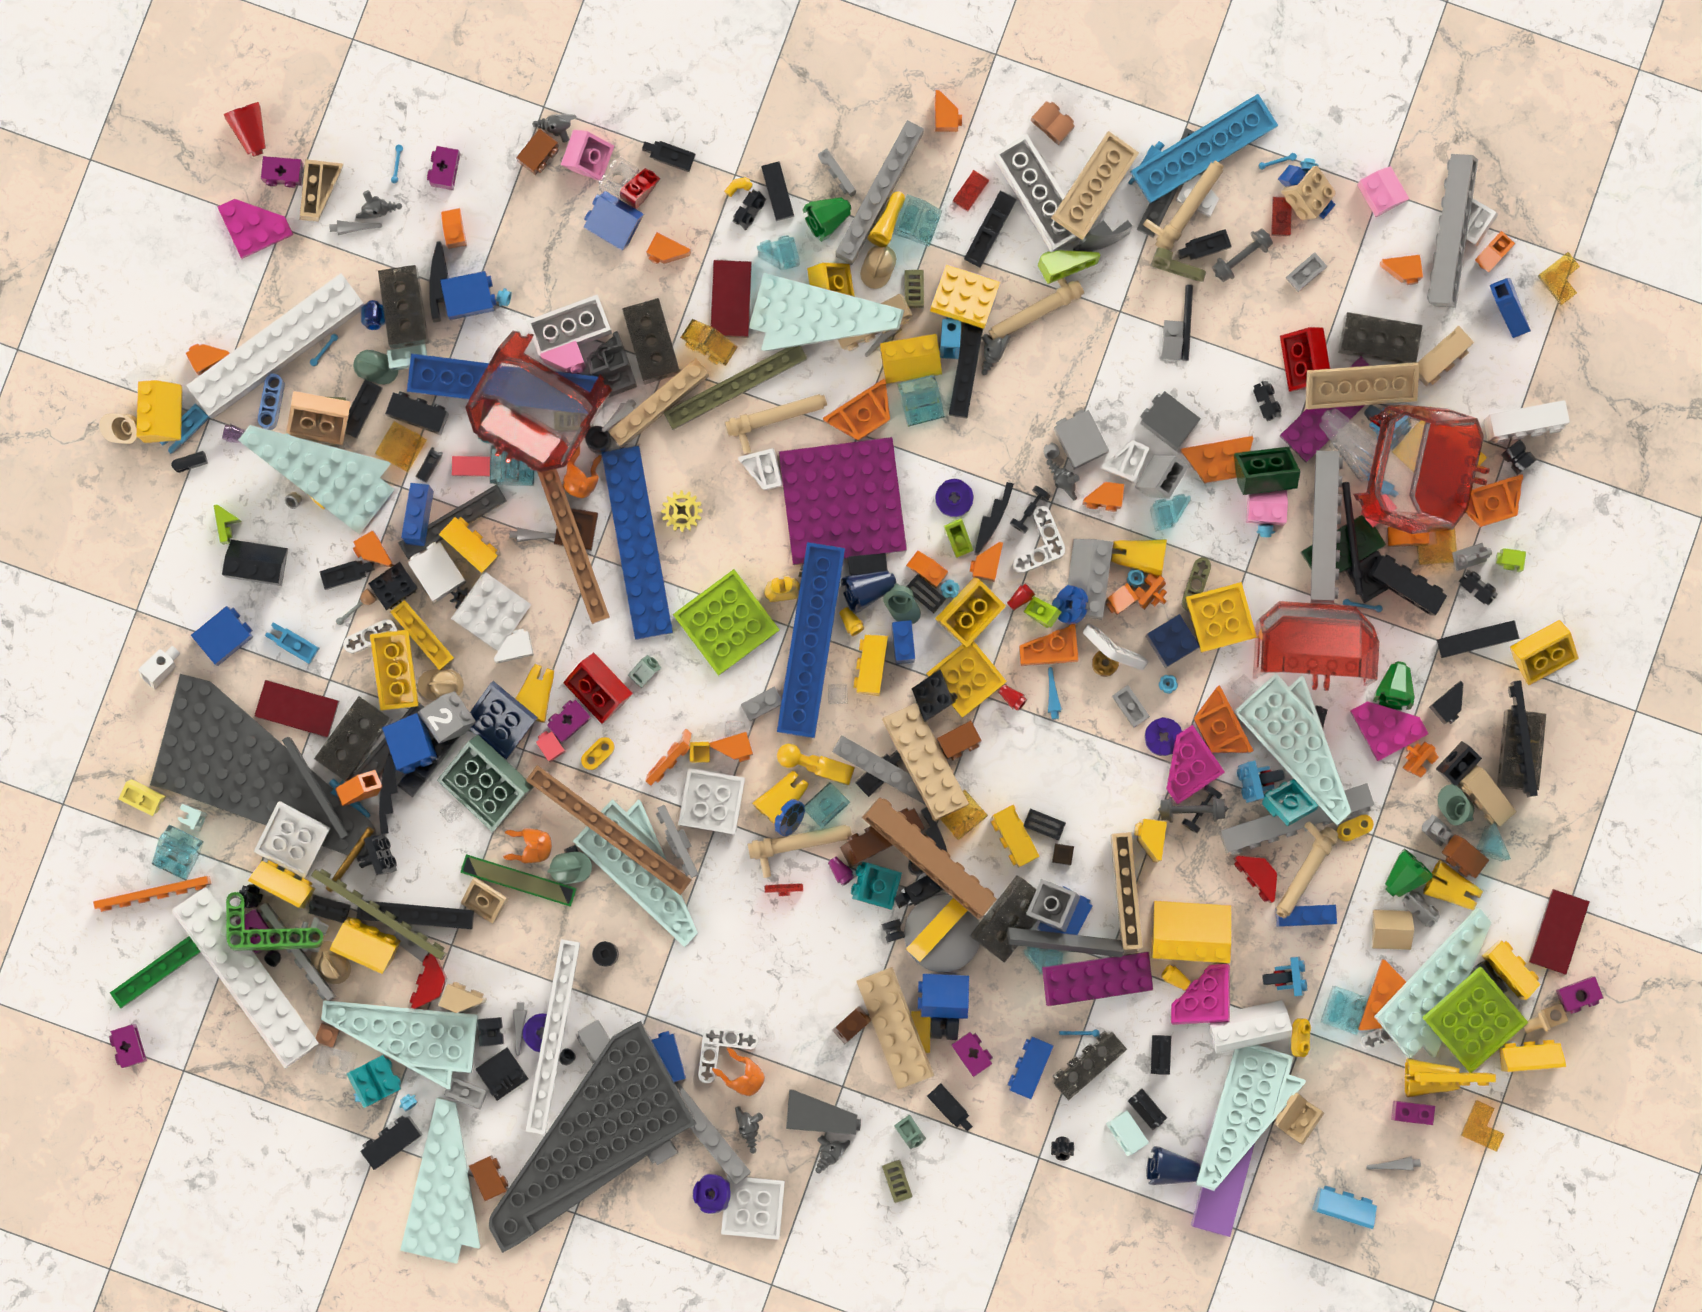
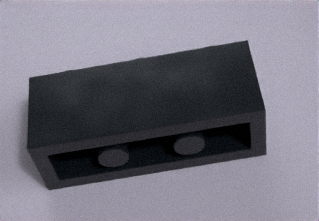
M399 391L397 394L393 392L385 413L388 417L438 435L442 434L449 415L445 411V407L435 404L433 407L428 405V401L417 398L414 400L409 398L410 395Z
M402 1115L394 1121V1127L391 1129L386 1127L378 1133L379 1138L375 1141L371 1138L362 1145L364 1149L360 1152L373 1170L379 1168L423 1135L410 1116L405 1118Z

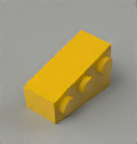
M1013 804L992 816L993 820L990 822L995 832L999 830L1002 836L999 839L1004 849L1008 847L1011 853L1009 859L1013 866L1017 864L1019 868L1040 856Z

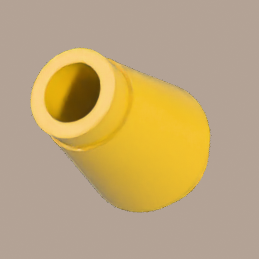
M845 607L839 612L848 634L850 633L851 636H855L864 630L863 622L849 607Z
M1167 965L1161 974L1165 982L1184 991L1191 983L1175 965Z

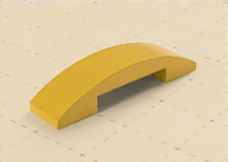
M952 898L906 950L921 962L968 910Z

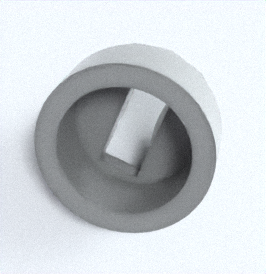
M1055 443L1046 444L1044 447V454L1047 459H1054L1059 456L1060 451Z
M292 492L285 497V503L291 509H296L302 502L301 496L296 492Z

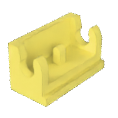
M131 779L125 783L118 799L154 816L160 810L159 805L165 800L166 796Z

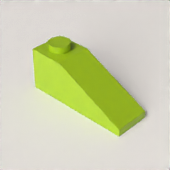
M1048 251L1040 256L1037 266L1047 284H1050L1098 264L1101 255L1099 252Z

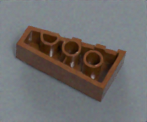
M905 808L900 811L907 817L906 820L911 825L915 824L921 831L925 829L915 808L911 810ZM872 826L864 829V834L859 836L856 833L848 837L849 841L842 845L840 849L851 868L862 860H867L893 845Z

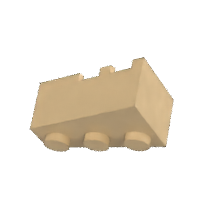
M305 159L299 220L319 222L343 169L342 163Z
M1457 326L1453 332L1417 362L1419 364V379L1425 386L1429 383L1435 384L1441 378L1439 376L1444 370L1448 372L1455 366L1453 362L1457 358L1462 360L1469 353L1467 349L1474 342L1460 326Z
M1476 765L1460 781L1459 785L1463 791L1470 796L1473 804L1479 810H1482L1485 814L1484 818L1489 824H1495L1500 827L1517 812L1483 768Z

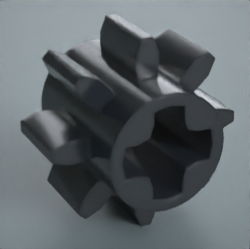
M458 586L456 593L451 592L454 599H451L450 602L457 603L456 609L461 605V601L457 599L460 598V594L468 595V587L463 591Z
M243 885L242 890H239V893L244 898L246 908L257 907L262 900L263 895L259 894L260 889L256 885Z
M1064 1136L1056 1138L1055 1142H1051V1155H1055L1056 1159L1060 1161L1068 1160L1070 1156H1074V1142H1070L1069 1138Z

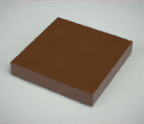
M571 508L586 550L592 551L599 513ZM556 528L554 544L564 546L559 531Z

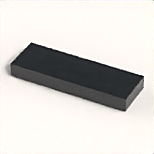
M780 161L761 166L776 221L794 217Z
M366 379L364 380L349 409L346 434L356 439L358 438L383 389L382 387Z

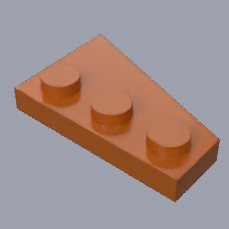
M1075 624L1019 645L1021 666L1078 662Z
M685 729L682 732L681 741L679 743L674 742L667 752L668 756H662L649 771L645 781L650 786L655 781L658 783L664 777L666 769H672L677 763L676 759L688 752L692 734L689 730Z

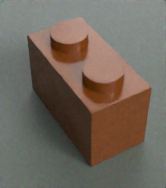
M539 128L516 157L517 162L534 175L538 172L541 173L547 166V160L550 157H555L558 153V142Z
M972 721L937 738L947 760L951 758L952 761L963 756L961 752L967 749L969 752L980 747L978 743L982 741Z
M1454 834L1441 852L1447 857L1445 861L1454 867H1459L1458 872L1465 877L1472 876L1477 878L1489 862V859L1466 839Z
M491 1155L469 1165L484 1201L507 1191L506 1187L509 1184L506 1177L501 1176L498 1170L501 1166L497 1158L493 1159Z

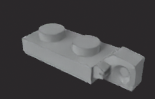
M826 148L820 152L818 157L821 163L831 167L828 171L834 179L838 177L841 182L839 187L843 193H849L851 197L855 195V188Z

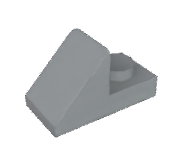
M1164 320L1161 359H1181L1183 321Z

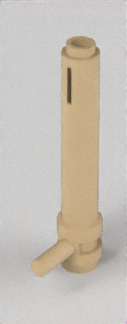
M1216 160L1210 163L1171 222L1163 229L1146 219L1143 225L1158 235L1157 242L1155 243L1158 248L1172 250L1174 242L1179 240L1181 232L1222 174L1224 167Z
M1065 278L1057 280L1061 287L1056 289L1055 293L991 327V330L988 331L993 340L998 337L1004 338L1007 334L1009 335L1053 310L1063 305L1067 306L1072 300H1078L1081 298V295L1085 294L1078 280L1067 283Z
M818 394L750 415L743 414L740 415V418L735 419L733 417L726 421L725 425L729 436H739L743 452L746 454L751 452L746 433L752 432L753 429L824 409V406H827L824 395Z
M1311 822L1305 824L1304 827L1316 839L1312 844V850L1276 907V914L1282 918L1290 916L1324 858L1330 854L1332 846L1338 841V833L1334 829L1325 827L1324 830L1319 831Z
M841 825L774 839L770 837L764 838L763 841L759 842L754 840L747 845L750 859H760L763 877L767 878L771 877L768 857H773L774 854L845 841L848 840V837L852 836L850 826Z

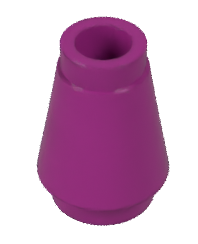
M837 856L828 862L837 882L841 883L842 886L849 883L855 877L852 874L853 871L838 859Z

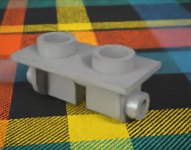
M1479 543L1452 552L1456 571L1486 562L1487 558L1492 555L1491 548L1484 547L1483 543Z
M1410 891L1409 895L1402 900L1403 906L1412 914L1419 910L1420 913L1416 918L1425 926L1432 927L1435 921L1437 922L1440 918L1439 911L1433 905L1429 906L1419 892Z

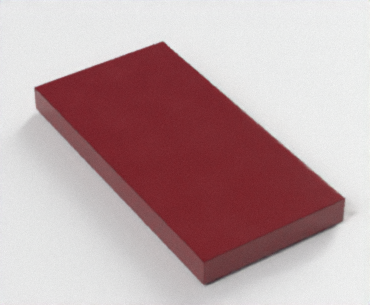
M714 260L710 336L749 338L752 261Z
M265 680L254 717L329 738L340 701Z
M1552 889L1529 963L1567 975L1590 901Z

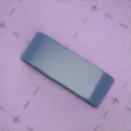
M270 374L265 379L258 413L259 425L267 430H273L277 426L285 387L283 379L277 374ZM278 379L279 385L272 388L270 386L271 381ZM269 398L276 399L273 406H267ZM271 416L272 422L269 425H264V418Z

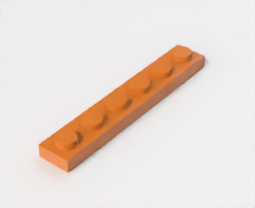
M204 876L93 901L94 909H100L101 912L112 910V906L119 905L120 908L131 906L133 901H138L140 904L149 902L151 897L157 896V899L169 897V893L176 892V895L188 893L187 889L191 888L199 891L205 888L206 885L211 884L210 876Z

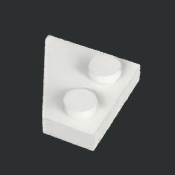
M1132 440L1104 463L1101 469L1135 483L1150 447Z

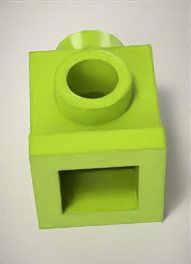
M1503 548L1500 550V553L1497 552L1496 564L1503 566L1505 570L1513 571L1517 568V572H1522L1525 565L1526 551Z

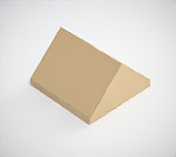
M474 877L461 904L470 910H474L475 913L493 924L509 898Z
M1373 910L1372 948L1411 950L1414 935L1412 913L1410 911Z

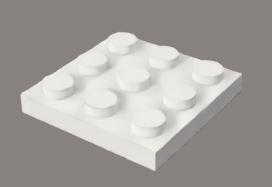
M483 572L451 619L499 651L531 604L488 573Z
M688 768L678 825L735 835L745 778Z
M279 801L254 852L306 878L327 837L330 827Z
M727 1175L726 1180L730 1183L731 1197L727 1209L723 1210L721 1234L779 1240L785 1181L746 1177L735 1185Z

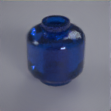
M368 301L361 307V323L367 329L378 330L385 324L386 309L378 301Z

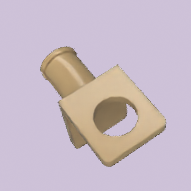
M1559 1003L1541 1010L1538 1013V1017L1528 1020L1529 1023L1524 1026L1526 1033L1528 1034L1542 1027L1545 1031H1548L1551 1027L1567 1022L1568 1017L1563 1005ZM1553 1010L1561 1012L1562 1017L1560 1020L1555 1021L1551 1018L1550 1014Z

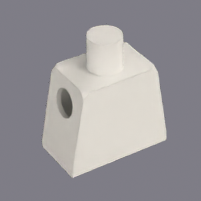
M173 646L165 653L159 649L138 669L140 677L155 690L176 667L174 660L180 655V652Z

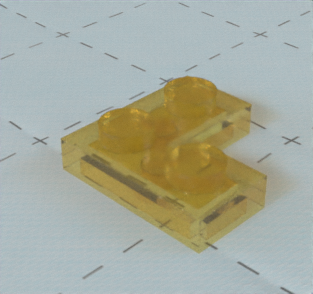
M1569 252L1538 275V278L1561 306L1577 294L1566 278L1580 266Z
M1455 524L1434 526L1436 544L1417 546L1418 565L1454 563L1452 552L1457 551Z
M1475 1100L1460 1136L1497 1152L1505 1134L1487 1126L1495 1108Z

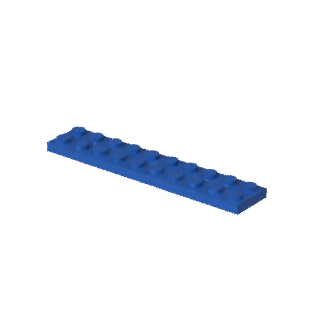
M411 354L407 392L597 415L602 377Z
M639 446L601 452L635 640L671 634L673 630Z
M807 542L777 732L815 738L845 548Z

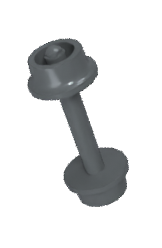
M1262 228L1256 232L1252 231L1250 234L1254 242L1227 263L1218 258L1217 263L1212 266L1215 277H1218L1222 282L1233 279L1235 276L1231 269L1253 251L1260 248L1263 252L1267 253L1268 248L1273 244L1269 233Z
M1213 796V805L1173 806L1172 797H1169L1167 800H1161L1158 811L1161 813V820H1168L1170 823H1173V814L1213 813L1214 822H1217L1218 819H1225V812L1229 808L1225 806V799H1219L1216 796Z

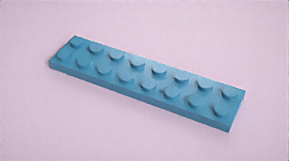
M1256 94L1134 168L1130 173L1151 204L1204 172L1211 162L1224 160L1278 127V124L1259 94Z

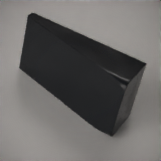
M885 553L848 557L850 576L888 571Z

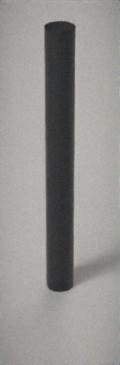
M1185 285L1182 361H1189L1193 285Z

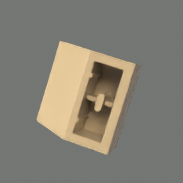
M453 982V984H447L438 1006L455 1013H461L485 1003L487 999L483 998V993L471 989V992L465 990V985Z

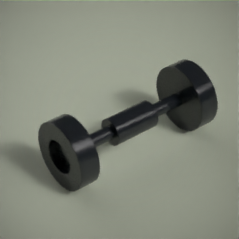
M1036 485L1032 491L1038 496L1033 503L1031 502L1028 505L1021 521L1019 522L1013 518L1010 522V525L1024 534L1028 531V527L1023 523L1027 517L1032 515L1039 499L1042 498L1048 501L1051 497L1048 492Z
M1206 785L1203 790L1209 796L1200 805H1208L1212 796L1220 799L1222 794L1213 787ZM1196 813L1192 822L1184 818L1182 824L1198 834L1201 828L1195 823L1199 816L1202 817L1204 813Z

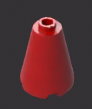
M259 102L224 113L225 120L248 155L252 154L253 157L263 154L266 146Z

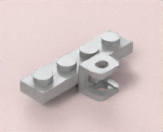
M665 805L658 807L659 812L656 815L660 823H665L667 830H665L666 839L673 854H676L677 858H682L684 862L682 868L686 876L690 875L693 878L699 875L687 851V848L692 846L683 829L677 831Z

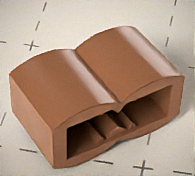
M1046 101L1032 116L1031 121L1052 141L1059 145L1074 129V120L1067 114L1065 116L1059 112L1060 108L1054 102L1049 103Z

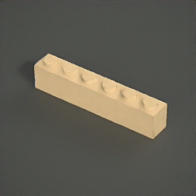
M697 359L693 360L608 431L609 435L621 449L624 448L659 419L665 411L671 409L709 377L708 372Z
M1131 832L1111 834L1120 938L1123 950L1140 949L1143 947Z

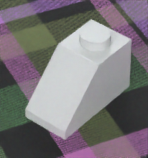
M524 629L513 631V634L507 637L494 657L495 663L533 656L529 632H524Z

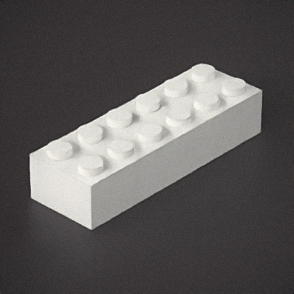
M1025 134L995 152L993 159L1051 252L1060 250L1077 240V236L1051 219L1065 195L1028 135Z

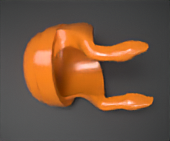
M577 446L567 464V473L563 478V488L574 497L587 498L596 488L599 479L596 467L600 463L602 456L599 455L594 459L590 470L591 477L587 478L574 465L580 455L581 446Z
M529 828L519 832L514 830L505 831V834L511 837L523 836L527 846L522 856L508 854L503 856L504 859L519 860L526 864L542 862L549 858L552 842L548 833Z
M727 1048L732 1058L746 1064L745 1075L731 1081L720 1069L712 1068V1071L723 1079L727 1087L735 1090L737 1093L745 1096L754 1095L761 1089L764 1083V1073L750 1058L741 1057L733 1049Z

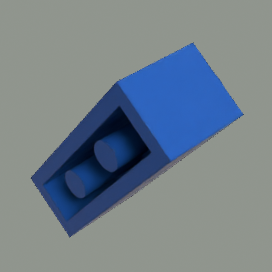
M410 483L401 536L406 544L425 546L434 494L433 489L428 484Z
M1336 905L1295 906L1290 916L1286 918L1276 914V927L1337 924Z
M1031 1036L1030 1040L1026 1039L1022 1048L1025 1050L1023 1058L1019 1057L1016 1062L1015 1068H1018L1015 1076L1011 1075L1007 1084L1010 1086V1091L1029 1099L1033 1097L1053 1049V1045Z

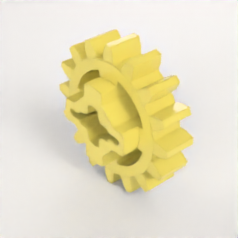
M680 490V495L673 492V498L667 496L668 503H662L666 507V509L661 510L662 514H666L663 517V521L668 520L667 526L673 525L674 531L680 528L681 532H684L686 527L691 531V525L697 527L696 520L702 519L698 515L703 513L702 509H698L701 506V502H695L697 496L695 495L691 498L689 491L686 495H684L683 490ZM686 499L683 503H678L676 500ZM670 506L674 509V514L671 517L669 515ZM692 506L695 508L694 516L690 514ZM677 507L681 509L686 508L685 512L687 516L683 514L678 515L679 511ZM679 520L687 521V523L679 524L676 522H678Z

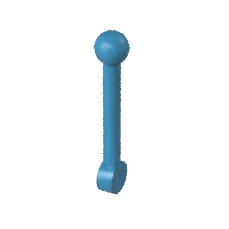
M400 144L395 147L397 154L394 174L391 178L392 183L398 182L400 153L403 151V147Z
M1291 153L1289 156L1284 158H1280L1267 163L1261 162L1258 166L1261 170H1263L1267 166L1277 164L1283 161H1294L1297 158V155L1295 153Z
M332 334L331 339L316 358L310 360L312 366H317L320 357L333 341L338 339L337 334Z
M1345 599L1343 601V605L1345 607L1351 605L1356 607L1376 610V612H1381L1383 610L1381 605L1372 606L1367 604L1350 602L1349 599Z
M1097 1029L1093 1031H1059V1035H1093L1098 1037L1100 1032Z

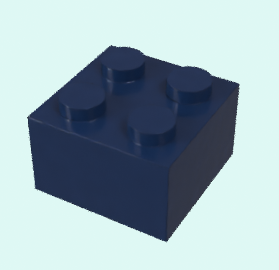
M1180 614L1145 636L1165 668L1200 647Z

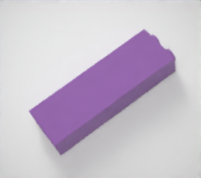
M1255 1143L1215 1191L1204 1187L1200 1188L1191 1222L1192 1227L1228 1237L1231 1236Z

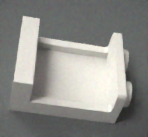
M441 542L430 544L426 547L427 551L422 554L420 552L416 553L410 558L411 561L408 562L434 603L456 590L458 586L460 587L466 583V580Z

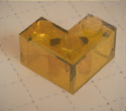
M694 319L690 321L680 337L686 342V347L692 351L696 349L697 352L704 356L708 355V360L715 365L720 363L726 366L738 346L715 328Z

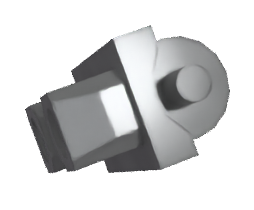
M1431 815L1430 819L1426 820L1422 825V831L1439 846H1442L1443 843L1448 844L1454 836L1451 830L1434 815Z
M314 917L310 928H318L325 936L329 926L321 922L319 918ZM303 921L301 928H307L309 923ZM314 934L309 937L311 942H318L313 939ZM318 947V948H308V949H302V950H303V951H306V952H307L308 950H309V951H312V952H319L320 947Z

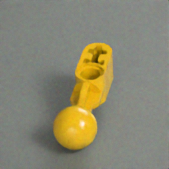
M784 744L777 752V760L785 768H793L800 765L806 767L807 771L815 773L817 776L850 785L855 769L854 766L823 756L801 754L800 749L794 744Z

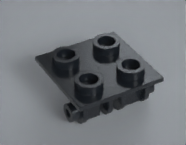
M400 562L368 583L385 610L393 609L392 607L397 605L398 602L401 603L403 598L406 600V596L416 593L418 589Z
M938 670L911 688L924 722L955 703L958 698L956 693L949 692L941 670Z
M508 1047L475 1069L496 1101L529 1079Z

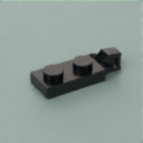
M645 141L642 147V151L650 153V158L686 172H690L696 156L693 152L662 141H655L654 144Z
M1224 229L1190 240L1188 243H1185L1186 248L1178 250L1177 254L1179 259L1190 257V260H1196L1230 249L1232 246L1227 231Z
M355 560L319 572L324 590L361 580L366 577L365 573L375 569L372 562L363 564L362 560Z
M897 750L890 756L886 754L884 757H881L899 767L896 763L901 759V756ZM865 772L855 783L869 797L884 781Z
M926 875L901 890V894L896 896L894 900L899 909L907 904L909 906L914 904L915 906L944 889Z
M941 1083L927 1095L931 1102L956 1127L961 1125L967 1132L973 1127L966 1120L969 1117L967 1111Z

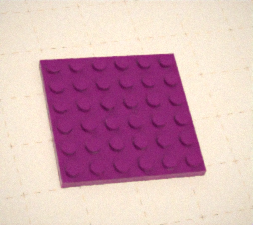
M892 437L779 451L793 565L804 564L807 542L845 548L844 559L849 556L907 551Z

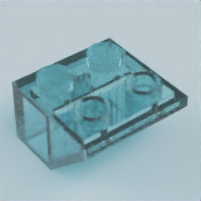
M907 194L894 228V234L930 247L942 210L925 200Z
M786 235L779 237L778 241H762L757 246L758 257L781 271L800 266L794 237Z
M934 374L897 384L908 427L945 417L939 387Z
M506 443L491 445L490 484L534 486V462L529 448Z
M1179 494L1173 496V499L1166 501V498L1156 500L1150 508L1155 532L1174 527L1190 502L1191 497Z
M169 825L158 840L152 865L186 881L200 855L204 841Z
M1027 947V950L1022 951V954L1040 975H1043L1042 967L1060 965L1063 962V953H1059V950L1046 949V951H1039L1040 948Z
M1332 986L1320 1023L1357 1035L1368 998L1352 991Z

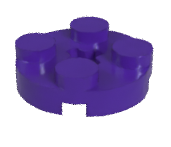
M960 479L946 480L939 486L935 495L938 509L942 514L949 517L963 516L970 510L974 500L972 489ZM952 493H956V496H960V499L957 500V503H953L952 500H949V497L952 496Z
M1162 717L1152 721L1145 730L1147 748L1158 756L1172 755L1176 735L1182 732L1181 727L1177 722L1169 718ZM1161 732L1164 734L1165 732H1167V737L1169 740H1164L1161 742L1159 740V733Z
M544 1013L532 1016L523 1027L525 1043L536 1052H540L542 1038H540V1035H537V1031H540L541 1027L545 1028L547 1014Z
M707 1174L700 1181L696 1182L693 1189V1199L702 1212L714 1214L727 1209L731 1197L728 1180L720 1175ZM712 1189L715 1192V1196L713 1197V1199L709 1195V1192H711Z

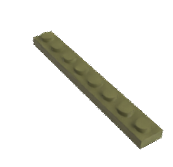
M801 346L785 348L665 411L664 415L672 430L802 363L807 360V357Z
M315 869L311 876L438 959L443 960L447 953L443 951L445 949L443 946L436 942L431 944L427 941L429 937L421 932L414 933L411 931L412 926L404 921L399 923L394 920L396 918L395 915L387 910L385 913L379 910L380 906L372 900L368 903L362 899L364 895L356 890L351 892L346 888L348 885L339 879L334 881L330 878L331 874L326 870L321 869L319 871Z

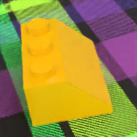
M820 263L807 268L810 285L855 297L850 264Z
M936 334L880 343L886 384L942 375Z
M159 380L138 381L136 436L144 443L181 440L182 385Z
M454 517L439 535L483 573L498 556L496 554L498 550L490 543L486 545L482 541L483 536L476 530L472 532L468 529L467 526L469 524L462 517L459 519Z
M974 577L935 620L967 648L1006 605L981 580Z
M1561 620L1510 646L1513 659L1528 685L1579 659L1572 634Z
M865 635L864 639H860L859 650L862 651V658L857 659L856 669L860 671L859 677L854 679L853 687L857 688V693L873 696L880 695L888 636Z
M1142 819L1135 824L1134 836H1137L1138 843L1153 862L1162 861L1167 822Z
M270 860L267 862L261 861L248 881L298 908L305 909L316 889L311 886L312 882L303 877L301 880L295 878V873L288 869L284 871L278 869L279 865Z
M348 917L334 939L330 951L383 974L393 961L401 941L396 939L394 935L385 934L374 926L361 923L359 919Z
M1499 940L1482 957L1488 960L1493 970L1520 1000H1527L1541 985L1537 981L1539 977L1532 970L1530 972L1525 967L1526 962L1520 956L1516 957L1513 954L1512 950L1514 949L1507 941Z
M1543 1040V1044L1535 1045V1041L1523 1042L1524 1046H1516V1043H1506L1504 1048H1499L1501 1071L1513 1072L1566 1067L1561 1044L1555 1043L1554 1040Z

